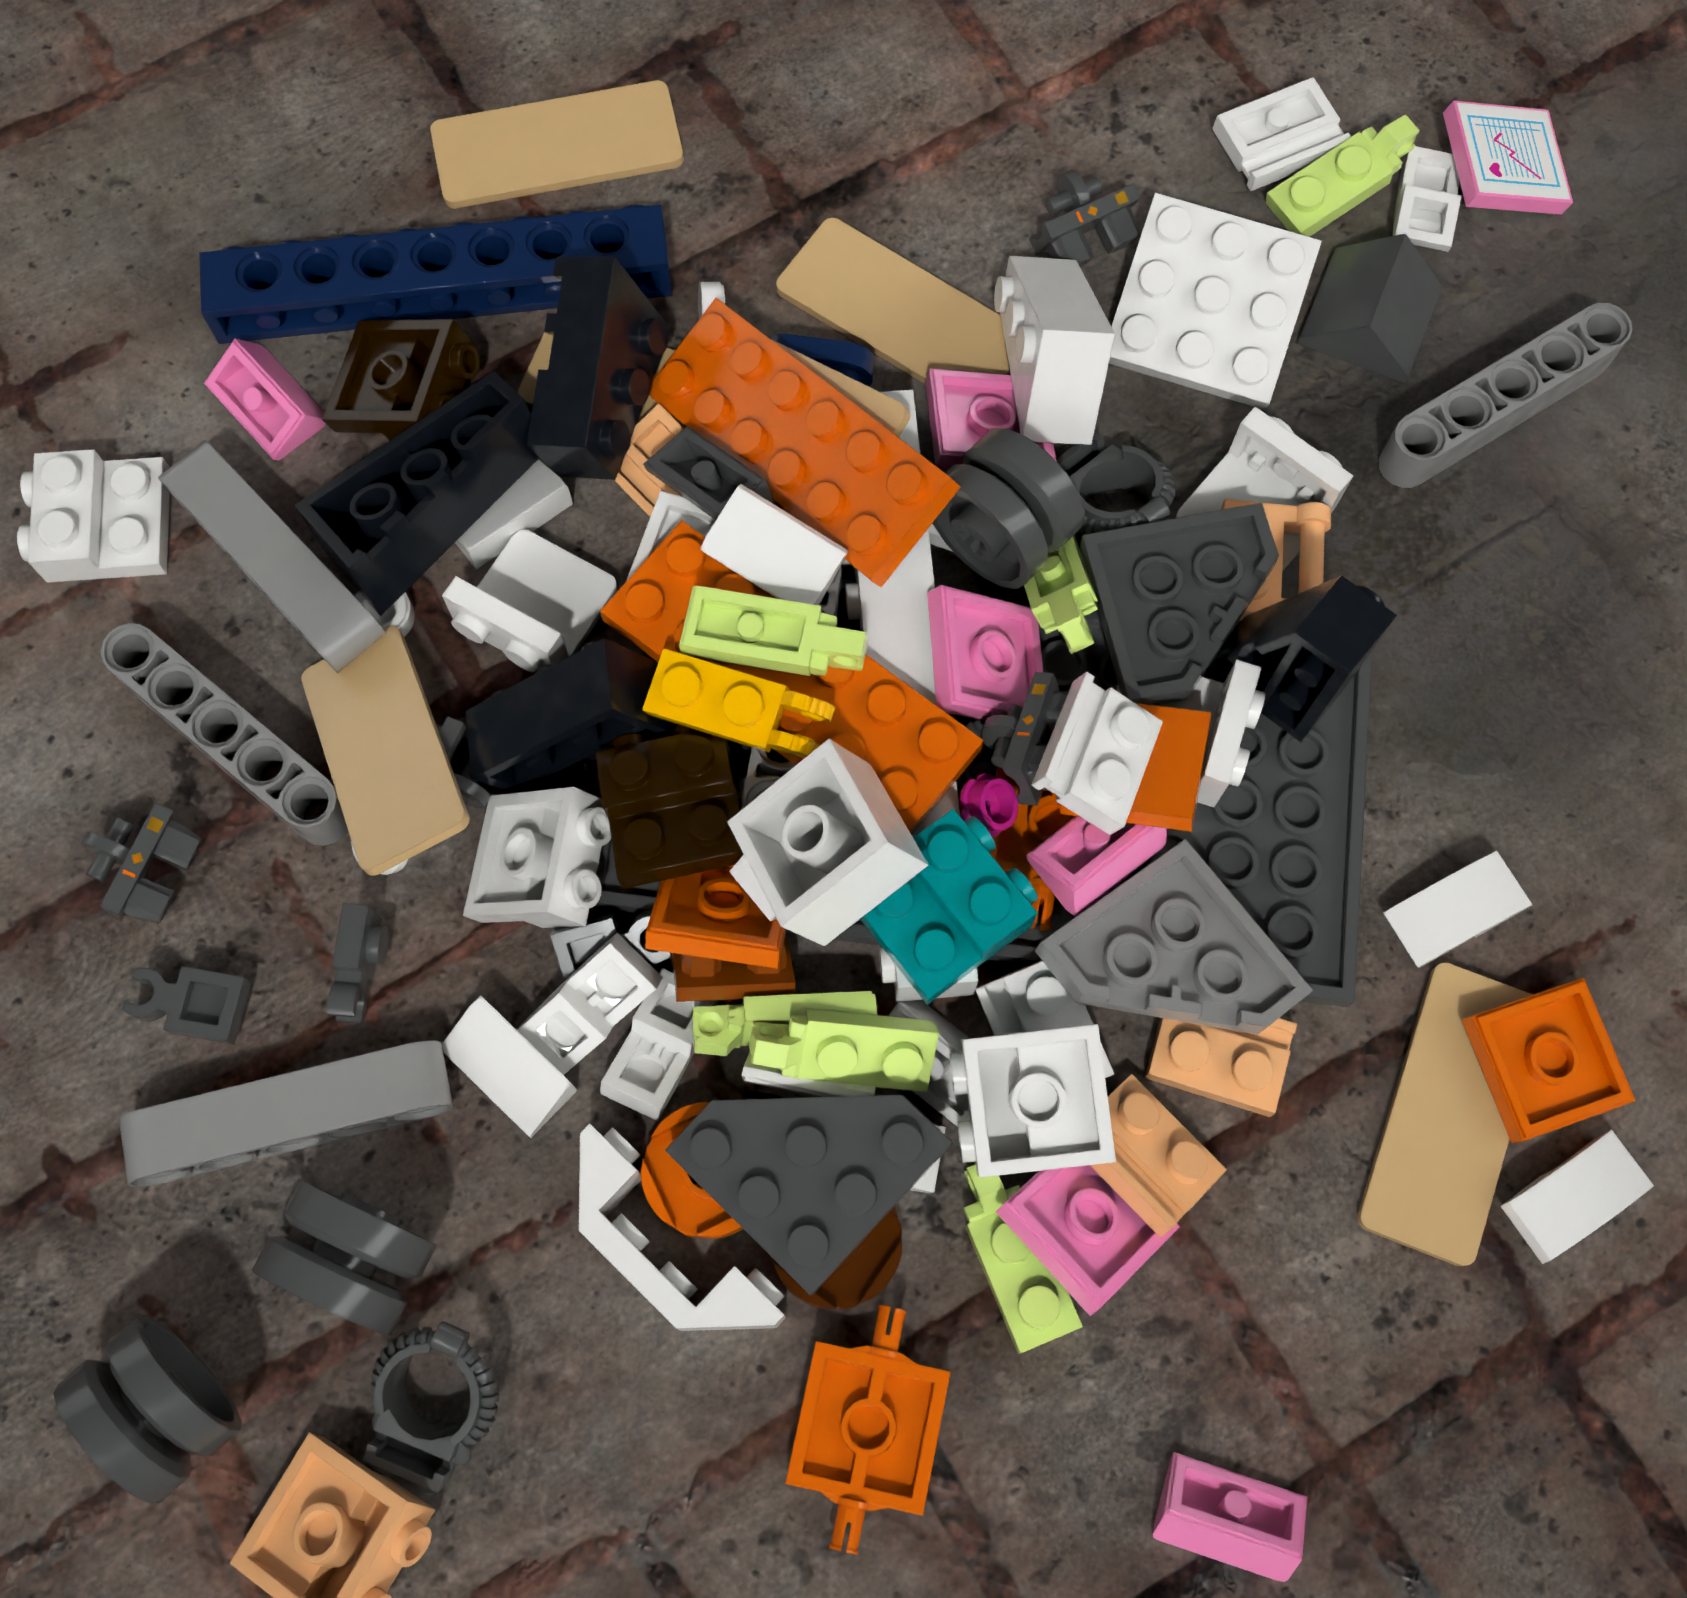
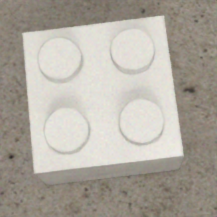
M831 739L826 740L727 821L780 926L823 946L830 943L928 866L926 859L872 766Z

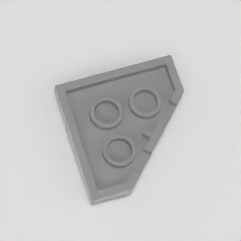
M1186 839L1044 939L1035 949L1037 955L1076 1003L1256 1035L1313 992V989Z

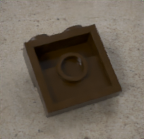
M453 319L359 320L322 420L334 432L382 433L386 438L392 440L460 394L466 379L476 377L480 367L477 346Z
M679 724L674 728L672 736L648 740L647 737L641 734H625L611 742V749L595 752L602 804L610 824L616 874L622 889L732 866L744 855L727 822L742 810L732 753L727 739Z

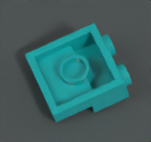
M954 809L913 838L926 859L928 866L860 918L927 1005L1032 927L1038 913L1031 905L1038 900L1037 893L1025 875L1015 867L1005 873L990 854L996 848V845L986 827L974 816L963 821Z

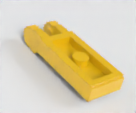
M665 648L662 650L642 708L645 713L727 740L769 753L771 748L802 758H806L820 744L800 734L793 735L778 731L784 709L818 722H831L835 706L805 694L790 691L786 685Z

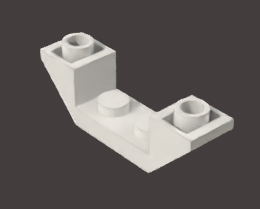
M589 1123L580 1133L579 1231L680 1331L777 1328L786 1317L776 1305L785 1296L758 1269L755 1268L745 1277L734 1266L696 1307L689 1298L698 1289L670 1261L659 1270L641 1252L650 1241L622 1213L613 1222L607 1218V1215L641 1181V1174L632 1165L640 1154L613 1127L602 1136Z

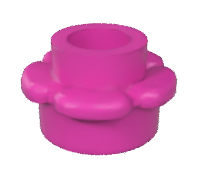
M979 774L976 780H968L961 790L959 798L960 816L963 821L971 816L976 817L986 827L991 836L994 837L1001 830L1008 829L1017 817L1018 800L1016 792L1012 785L1004 779L996 778L991 774Z

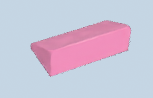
M235 338L204 382L208 389L273 460L280 461L326 425L322 420L324 415L323 409L272 354L260 344Z
M1075 816L1027 854V861L1063 907L1074 917H1077L1162 850L1166 844L1167 828L1126 823L1124 828L1109 835L1082 817Z
M1173 1452L1157 1509L1152 1535L1158 1541L1276 1581L1285 1582L1288 1581L1302 1561L1307 1496Z

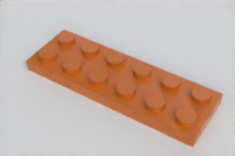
M717 298L713 300L651 383L649 396L686 427H690L767 481L773 499L798 520L847 549L848 553L845 559L879 587L885 584L961 488L946 473Z
M683 520L679 522L600 610L603 622L657 662H659L663 648L681 653L679 643L693 586L697 585L776 598L704 553L700 547L705 536ZM865 655L862 671L828 666L825 676L813 675L811 673L810 676L694 657L786 685L790 691L805 694L835 706L831 722L814 721L803 717L801 714L784 709L778 731L793 735L800 734L813 739L815 743L820 745L826 740L831 739L868 762L911 835H913L983 747V739L868 655ZM774 749L795 765L804 759Z

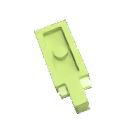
M1405 114L1384 126L1379 133L1373 127L1365 129L1362 133L1358 132L1267 192L1265 203L1288 231L1310 237L1389 185L1392 175L1402 167L1403 162L1400 158L1415 148V138L1420 130Z
M1074 535L1060 549L1053 553L1048 552L1047 563L1024 585L1031 610L1041 628L1043 627L1046 634L1058 629L1063 635L1071 654L1094 644L1091 630L1084 616L1098 610L1095 603L1098 599Z
M696 585L692 588L679 648L681 654L806 676H810V673L825 676L828 666L862 671L867 650V633L836 627L837 617L822 613V608L819 605Z
M872 991L743 997V1004L695 1006L693 1007L692 1018L694 1053L727 1056L734 1048H740L741 1045L749 1046L753 1021L789 1025L790 1016L804 1015L806 1008L877 1015L876 996L872 994Z
M806 1008L804 1015L790 1016L789 1025L753 1021L749 1048L752 1064L779 1068L783 1076L798 1077V1080L812 1079L927 1092L940 1033L936 1022L931 1020Z
M976 1164L967 1167L964 1174L976 1202L963 1207L968 1221L965 1227L1018 1354L1082 1328V1323L1068 1291L996 1213L1020 1189V1186L1016 1185L1005 1190L999 1175L979 1178L976 1172Z

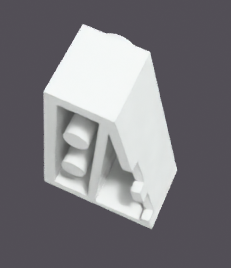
M1009 256L1006 276H999L996 281L994 306L995 311L1000 312L1020 432L1033 442L1091 445L1115 333L1076 260Z

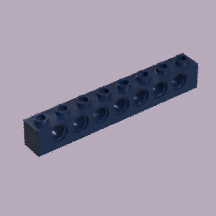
M628 205L622 209L593 212L578 210L571 211L565 215L536 218L519 216L507 221L478 224L462 222L449 227L420 230L404 228L391 233L363 236L346 234L334 239L305 242L288 240L276 245L247 248L231 246L218 251L199 252L201 314L217 342L225 344L232 343L235 338L244 341L355 330L359 320L461 319L558 308L562 279L553 276L555 258H548L554 256L616 257L647 299L673 296L662 206ZM615 250L612 253H604L606 251Z

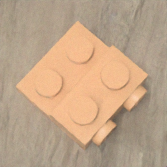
M309 1432L230 1561V1564L273 1598H392L387 1592L401 1568L410 1567L423 1556L430 1544L432 1532L426 1525L436 1509L389 1476L372 1471L325 1437Z

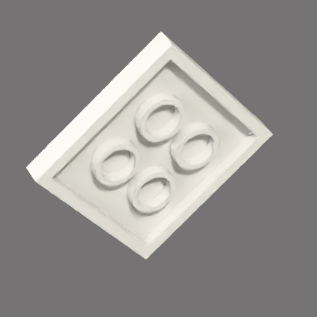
M1155 193L1111 326L1115 336L1109 364L1266 410L1273 395L1322 241Z

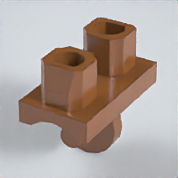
M787 937L784 938L778 969L671 953L676 1002L723 1000V1005H739L745 996L795 994L796 982Z

